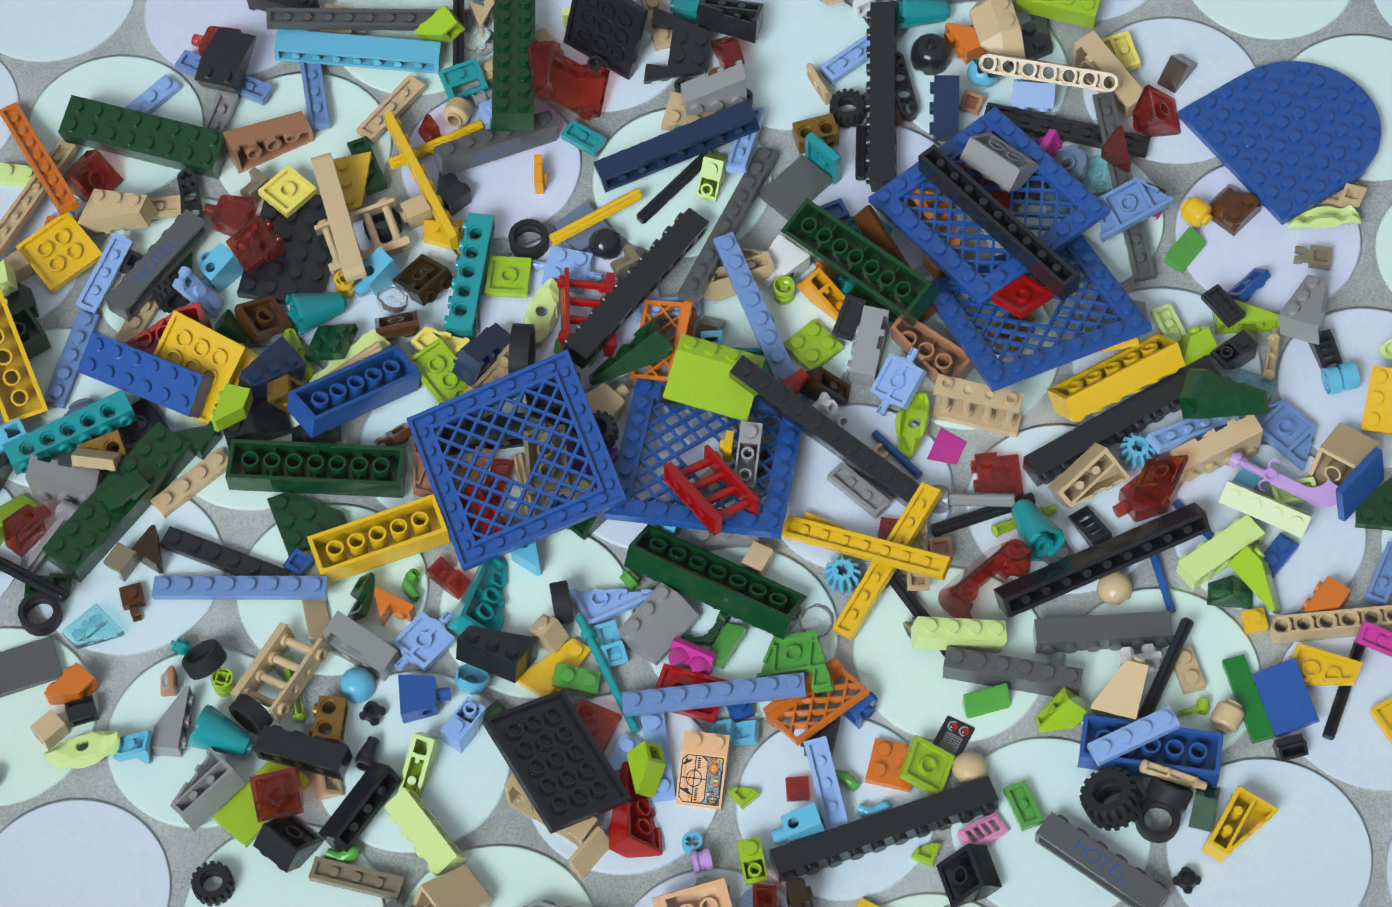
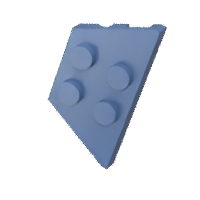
M1138 176L1100 196V201L1110 209L1109 214L1100 220V239L1102 242H1105L1175 204L1174 198L1162 193L1157 187L1147 184L1145 180Z
M1285 400L1274 402L1272 405H1269V413L1255 415L1263 429L1262 438L1302 471L1305 468L1317 427ZM1244 415V416H1239L1238 418H1239V419H1242V418H1244V417H1246V416H1245V415Z

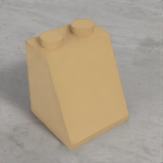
M1340 422L1320 446L1307 478L1314 476L1318 487L1323 485L1328 478L1335 485L1339 486L1375 447H1378L1379 442Z
M1132 656L1131 660L1127 659L1091 704V709L1136 720L1150 667L1149 664H1145L1146 659Z
M465 864L421 884L411 907H489L492 899L489 892L479 883L476 875Z

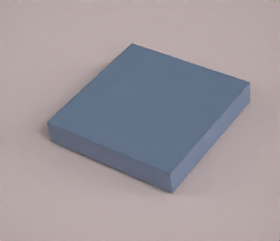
M586 202L554 223L553 228L557 231L591 213L594 209ZM602 220L565 241L573 250L586 252L590 249L589 238L597 230L610 227Z

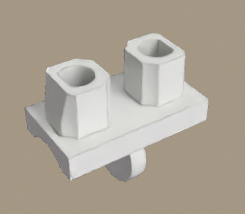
M822 392L819 399L812 404L813 407L843 429L850 421L846 415L842 414L837 407L838 404L834 399L830 398L827 392Z
M1153 643L1141 646L1142 654L1134 655L1132 647H1122L1118 669L1127 659L1131 660L1132 656L1146 659L1145 664L1150 665L1148 674L1154 673V669L1160 668L1161 651H1156Z

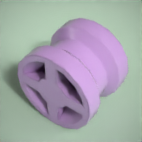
M709 848L703 849L702 852L690 851L694 874L700 873L701 870L713 871Z

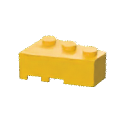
M1238 785L1228 799L1201 852L1222 863L1270 821L1280 809Z

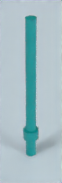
M579 614L575 619L582 631L581 636L584 642L588 643L623 714L622 691L595 639L597 636L593 628L589 627L584 615ZM634 716L624 717L632 734L638 733L640 728Z

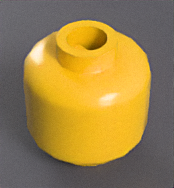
M1198 196L1187 198L1180 208L1181 218L1194 228L1208 225L1213 217L1210 215L1212 207Z

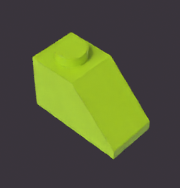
M1194 325L1188 328V332L1181 336L1179 347L1185 366L1179 369L1190 365L1204 356H1209L1210 352L1218 347L1209 326Z
M1063 687L1034 717L1038 731L1041 733L1073 729L1078 723L1083 721L1084 714H1088L1089 711L1085 700L1066 687Z

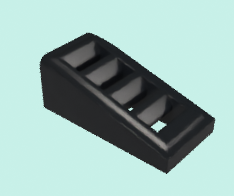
M1330 329L1321 331L1319 345L1308 342L1321 370L1335 363L1337 366L1334 367L1338 368L1339 364L1343 363ZM1329 348V350L1321 352L1322 349ZM1330 356L1333 357V358L1324 360V358H1326V357H1330Z
M1088 506L1068 516L1089 547L1112 538V532ZM1087 516L1089 517L1088 519L1084 520L1083 522H1081V523L1079 522V521L1082 520L1083 518H1085V517H1087Z

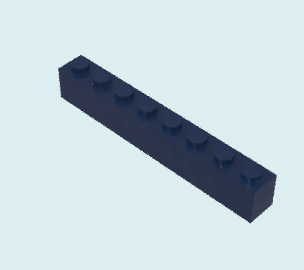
M746 100L601 158L593 163L606 193L757 132L760 128L757 117L749 101Z

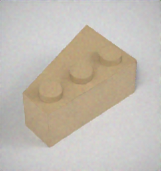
M94 189L78 220V224L89 237L99 232L109 234L117 229L127 231L146 228L150 226L157 209L148 195Z
M1095 442L1048 486V489L1061 504L1072 508L1095 497L1096 494L1104 490L1108 491L1123 481L1131 480V478L1110 451Z

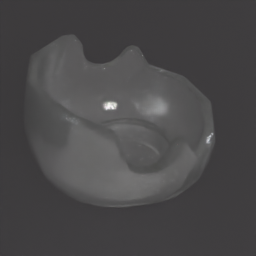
M479 27L477 34L469 35L465 49L474 58H483L493 52V31L489 27Z
M394 286L385 287L379 290L376 304L380 312L387 316L400 314L408 306V295H405L402 290Z
M819 603L805 608L798 621L801 632L815 630L820 639L831 632L835 622L833 612L828 606Z

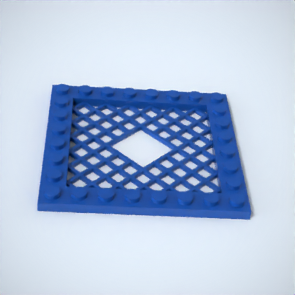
M996 107L938 147L957 165H965V162L959 158L969 138L990 132L1039 164L1038 169L1035 171L1038 176H1031L1026 181V188L1021 187L1018 190L1011 191L1009 211L1015 217H1024V225L1030 230H1038V238L1055 253L1109 214L1110 209ZM917 162L869 196L868 202L982 308L992 301V294L1021 275H1027L1030 271L1013 256L1009 259L1010 253L1006 249L995 248L996 240L990 235H980L981 227L976 222H966L967 214L963 210L952 209V200L947 196H938L939 189L933 183H928L929 180L919 171V162ZM967 167V174L972 178H981V186L986 191H1003L998 187L997 183L996 186H984L982 173H970V168ZM1029 181H1041V188H1029ZM1044 181L1053 189H1044ZM920 188V195L912 194ZM924 188H935V195H923ZM1014 192H1025V200L1013 199ZM1029 193H1041L1040 201L1028 200ZM1044 193L1056 194L1055 201H1043ZM1059 195L1067 202H1059ZM908 199H918L919 207H908ZM923 200H935L934 208L922 207ZM938 201H950L949 208H937ZM1013 204L1025 205L1024 212H1012ZM1028 205H1039L1040 213L1028 212ZM1043 206H1055V214L1043 213ZM1058 206L1070 207V214H1058ZM922 212L933 213V220H921ZM937 213H949L948 221L936 220ZM952 214H964L963 222L951 221ZM1027 217L1039 218V225H1027ZM1042 218H1053L1054 226H1043ZM936 225L948 226L947 233H935ZM951 226H963L962 234L950 233ZM966 227H978L977 235L965 234ZM941 238H947L946 243ZM950 238L962 239L961 246H949ZM965 239L977 240V246L964 247ZM980 240H992V248L980 247ZM955 251H961V256H959ZM964 251L976 252V260L964 259ZM979 252L991 253V260H979ZM994 253H1005L1006 261H994ZM969 264H974L975 270ZM978 265H990V273L978 272Z
M1082 235L1056 254L1061 258H1067L1065 262L1076 270L1077 273L1080 274L1082 272L1085 277H1080L1079 282H1084L1085 284L1083 288L1079 287V290L1076 291L1080 292L1078 298L1069 296L1062 301L1053 293V299H1058L1060 302L1048 325L1009 318L1011 313L996 304H986L981 308L970 297L967 300L958 299L960 293H966L947 275L930 281L940 293L933 301L938 309L937 314L992 392L1152 331V324ZM1003 253L995 256L994 261H1006V254ZM1071 259L1075 263V265L1069 264ZM978 265V272L990 273V265ZM1030 272L1027 274V277L1031 278L1032 273ZM1034 280L1037 283L1046 287L1040 280ZM1091 284L1092 287H1093L1095 290H1093V289H1087V288H1088L1089 285ZM1084 294L1095 296L1093 300L1083 299ZM1099 296L1104 302L1097 301ZM1065 301L1075 302L1073 308L1063 306ZM1080 303L1089 305L1087 310L1078 309ZM968 306L978 307L976 312L966 311ZM1094 306L1104 307L1102 313L1092 311ZM983 308L992 310L990 315L982 314L981 311ZM1108 309H1110L1113 314H1107ZM997 311L1007 312L1005 317L995 316ZM1060 311L1070 312L1068 317L1058 316ZM1075 313L1084 315L1082 320L1073 319ZM1094 316L1099 317L1097 323L1087 321L1088 317ZM977 318L986 319L985 325L975 323ZM1104 318L1114 320L1109 325L1102 324ZM992 321L1001 322L999 327L989 326ZM1055 321L1065 322L1063 327L1053 326ZM1006 323L1016 325L1014 330L1005 329ZM1069 323L1079 325L1077 330L1068 329L1067 327ZM1020 326L1030 327L1028 332L1018 331ZM1084 326L1094 327L1093 331H1082ZM1035 328L1045 330L1043 335L1033 334ZM986 331L996 332L994 337L984 336ZM1049 331L1060 332L1057 338L1047 336ZM1001 333L1010 335L1008 340L999 339ZM1064 333L1074 335L1072 339H1062ZM1015 336L1025 337L1023 343L1013 341ZM1030 338L1040 340L1037 345L1027 344ZM1044 341L1054 342L1051 347L1042 346ZM996 343L1005 345L1003 350L993 349ZM1010 346L1020 347L1017 353L1008 351ZM1024 349L1034 350L1030 355L1022 354ZM1005 356L1014 358L1011 362L1002 361Z
M568 349L406 418L459 563L464 572L628 502ZM546 384L555 387L551 397L542 394ZM559 390L562 394L564 402L555 399ZM526 393L535 396L531 406L521 403ZM519 396L517 401L513 400V398ZM539 398L549 401L544 411L535 408ZM505 402L515 405L511 414L501 411ZM553 403L563 406L558 416L549 413ZM499 404L497 410L491 408ZM519 406L528 409L525 419L515 416ZM566 409H568L571 420L563 418ZM485 410L495 413L490 423L481 420ZM533 411L542 414L538 424L529 421ZM479 413L478 416H477V418L471 417V416H473V415ZM499 415L508 418L504 428L495 425ZM547 416L556 419L552 429L542 426ZM465 419L474 422L470 432L461 429ZM513 420L522 423L518 433L508 430ZM560 421L570 424L566 434L556 431ZM458 422L456 427L452 426V424ZM478 424L488 427L484 437L474 434ZM526 425L536 428L532 438L522 435ZM574 427L579 439L570 436ZM445 428L454 430L450 441L441 438ZM492 429L502 432L497 442L488 439ZM540 430L550 433L545 443L536 440ZM458 433L468 436L464 445L454 442ZM506 434L543 447L526 484L488 471ZM554 435L563 438L559 448L549 445ZM472 437L481 440L477 450L468 447ZM568 440L577 443L573 453L563 450ZM440 442L448 444L444 453L441 448ZM486 442L495 445L491 456L481 452ZM581 445L586 455V458L577 455ZM452 446L461 449L457 459L447 456ZM547 449L557 452L553 462L543 459ZM465 451L475 454L471 464L461 461ZM561 454L571 457L566 467L557 464ZM479 456L489 459L484 469L475 466ZM575 459L585 462L580 472L571 469ZM446 460L454 463L451 472ZM541 462L550 465L546 476L537 473ZM459 465L468 468L464 478L454 475ZM588 465H590L594 477L584 474ZM554 468L564 470L560 481L550 477ZM472 470L482 473L478 483L468 480ZM568 473L578 476L574 486L564 483ZM486 475L496 478L491 488L482 485ZM534 476L544 479L540 489L530 486ZM582 478L592 481L588 491L578 488ZM453 479L461 481L458 490ZM500 480L509 483L505 493L495 490ZM548 481L558 484L554 494L544 492ZM466 483L475 486L471 497L462 494ZM596 483H597V486H598L599 489H596V490L593 491V489H594V487H595V485H596ZM514 485L523 488L519 498L509 495ZM562 486L571 489L567 500L558 497ZM479 489L489 492L485 502L475 499ZM527 490L537 493L533 503L523 500ZM576 491L585 494L573 499ZM493 494L503 497L498 507L489 504ZM541 495L551 498L547 508L537 505ZM460 497L469 500L465 509ZM507 499L517 502L512 512L503 509ZM555 500L563 503L559 506L552 508ZM473 502L482 505L478 516L469 513ZM521 504L531 507L526 517L516 514ZM487 507L496 510L492 521L482 518ZM535 509L542 511V513L531 517ZM500 513L510 516L506 526L496 523ZM468 517L476 519L472 528ZM514 518L523 520L511 526ZM480 521L489 524L485 535L476 532ZM494 526L503 529L491 534ZM475 536H478L481 539L476 541Z
M637 379L615 467L628 502L604 512V517L609 520L709 531L693 512L684 505L681 499L673 493L672 489L663 482L664 474L658 476L653 470L660 466L664 467L667 462L674 458L680 463V465L676 466L677 468L683 469L688 465L680 458L681 454L711 437H714L720 444L721 438L717 434L725 429L733 431L730 427L736 423L741 424L742 420L733 419L725 423L721 418L724 415L710 412L713 416L704 421L700 415L706 412V410L699 409L695 411L689 405H678L679 407L675 409L671 405H665L670 412L661 416L657 412L658 409L664 407V403H659L661 385L666 386L667 382ZM754 396L749 416L751 415L756 420L755 423H763L765 430L763 437L769 434L774 439L768 444L762 441L761 453L766 451L771 457L763 462L759 461L758 470L762 468L767 474L761 478L757 477L755 487L759 485L764 490L758 494V497L761 499L766 496L765 503L763 505L760 501V509H758V515L756 516L745 508L743 511L724 518L721 532L781 539L803 431ZM800 396L802 399L808 402V397ZM687 408L691 414L682 418L678 413ZM653 413L657 419L650 422ZM757 414L766 415V416H764V417H762V418H759V416H758ZM674 415L679 421L670 426L666 419ZM696 418L700 424L691 428L687 422ZM773 418L777 424L769 428L764 422ZM717 420L722 426L713 430L709 424ZM662 423L666 429L657 433L653 427ZM683 425L688 431L679 435L674 429ZM704 427L709 433L700 437L696 431ZM780 428L779 435L777 436L773 431ZM649 430L653 434V436L646 439ZM740 430L737 431L734 435V439L737 442L739 440ZM670 432L675 438L666 442L662 436ZM692 434L696 441L688 445L683 439ZM658 439L662 445L653 449L649 443ZM680 442L684 448L675 452L670 446ZM776 445L774 454L770 448ZM645 446L649 453L642 456ZM737 447L734 448V450H733V455H732V457L734 458L735 461H736V454H735V453H737ZM667 449L671 455L662 459L657 453ZM654 456L658 462L649 466L645 460ZM773 462L772 469L770 470L766 465ZM641 463L644 466L645 470L638 473ZM735 463L729 466L732 470L735 469ZM650 473L654 479L645 483L641 477ZM695 473L686 477L688 480L694 478L696 482L701 480ZM769 479V484L767 488L763 484V482ZM637 480L641 487L634 490ZM720 480L717 482L720 486L712 491L708 487L703 488L707 493L704 496L707 497L727 486ZM659 483L664 489L654 493L650 487ZM646 490L650 497L641 500L637 494ZM665 493L672 497L667 502H662L658 498ZM732 494L716 502L713 508L720 511L726 508L725 504L731 500H734L735 503L740 500Z

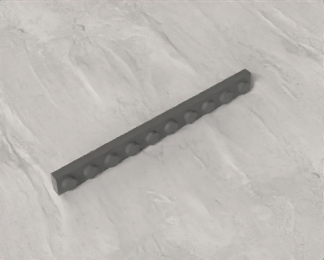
M266 8L267 29L415 31L422 22L428 20L438 9ZM464 9V31L472 30L471 9Z
M1112 91L1093 94L1092 100L1112 188L1115 189L1133 179ZM1142 221L1123 231L1134 282L1151 280L1156 277L1144 222Z
M758 147L749 164L747 173L743 174L679 289L678 299L699 303L721 263V259L713 244V239L732 231L734 236H736L779 157L778 151Z

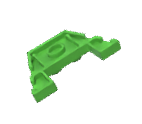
M815 630L788 634L784 640L779 637H773L763 659L764 666L761 673H757L756 678L802 672L804 674L813 673L811 689L814 693L834 690L821 641Z

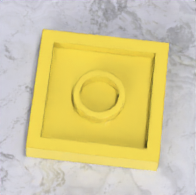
M289 165L258 190L259 196L287 219L318 193L317 188Z

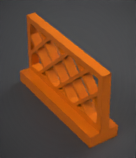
M645 300L639 329L648 322L647 317L649 321L652 319L648 314L649 308L659 307L661 312L654 317L659 320L665 315L670 321L663 326V329L666 331L672 326L676 328V334L670 338L672 343L674 342L673 350L670 356L653 368L648 365L650 370L645 374H636L637 370L630 372L629 378L634 381L644 379L667 382L681 333L689 336L693 335L697 307L694 302L685 300L684 302ZM674 308L681 309L680 314L673 320L667 314ZM666 365L669 368L668 376H658L656 371Z
M835 657L829 660L827 665L834 685L833 691L844 690L843 696H832L833 691H828L827 697H817L823 692L814 693L811 689L813 674L811 673L805 678L806 697L774 700L763 708L768 724L773 728L777 727L797 746L870 694L869 690L847 672ZM842 678L846 679L845 684H835ZM858 689L860 691L856 695L848 696L849 690ZM842 702L838 708L830 709L831 703ZM817 703H826L825 709H814ZM806 704H810L809 710H799ZM823 715V719L820 721L812 722L813 716ZM799 716H808L807 722H796ZM788 717H792L791 723H781ZM795 729H805V732L798 737L794 735Z

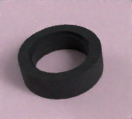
M513 323L509 340L508 375L535 363L536 336L534 324Z

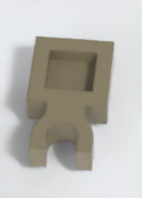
M1311 245L1310 250H1307L1302 246H1295L1294 254L1302 256H1294L1293 264L1308 263V268L1330 270L1332 248Z

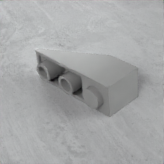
M741 421L734 473L748 488H755L764 433L763 423Z
M185 686L155 724L151 742L154 755L182 757L183 749H187L188 737L186 732L187 729H190L192 723L190 710L194 708L196 700L190 686Z

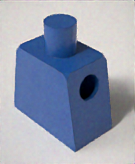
M398 675L400 714L403 723L439 714L438 702L451 701L450 687L437 688L434 676Z

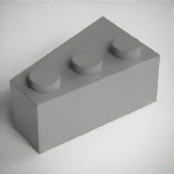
M742 60L736 61L735 66L725 70L721 67L717 69V73L706 77L704 74L681 83V99L686 116L719 111L746 101L747 77Z
M1307 274L1278 314L1281 335L1317 345L1320 344L1323 320L1329 300L1327 279Z
M339 610L323 631L327 647L331 653L358 667H365L372 675L384 681L387 680L395 668L394 664L400 659L398 650L393 644L383 641Z

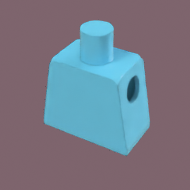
M219 243L198 267L203 276L200 280L209 288L212 286L218 292L223 291L242 276L244 270L236 257L222 243Z
M378 247L364 262L367 277L360 279L361 281L352 289L359 297H362L369 290L375 296H379L393 285L392 280L400 274V271L394 260L381 247Z
M814 802L782 815L783 826L771 830L776 844L787 839L789 842H793L826 831V828Z

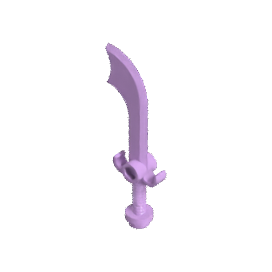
M1233 452L1228 461V464L1233 469L1239 465V467L1241 466L1259 475L1262 480L1258 482L1257 489L1261 493H1265V490L1260 487V484L1264 482L1315 506L1330 507L1337 505L1335 489L1338 486L1329 478L1319 487H1307L1271 469L1270 463L1275 462L1278 464L1280 462L1277 459L1270 460L1267 463V469L1241 458L1243 454L1241 452Z

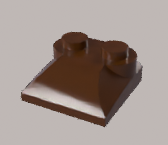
M1229 184L1208 203L1212 207L1210 215L1213 217L1211 220L1232 236H1235L1262 208L1254 194L1243 193Z
M273 295L235 306L236 319L253 344L262 345L266 343L269 337L283 333L288 328H293L292 323Z
M417 310L375 318L376 333L387 341H392L400 336L412 337L417 335V331L420 330Z

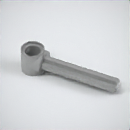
M932 485L942 492V496L932 510V513L937 514L945 513L947 509H950V506L1013 507L1016 501L1014 494L950 493V489L944 485Z
M63 499L57 505L55 510L57 520L23 565V568L33 573L36 572L46 558L42 547L74 514L79 506L66 499Z

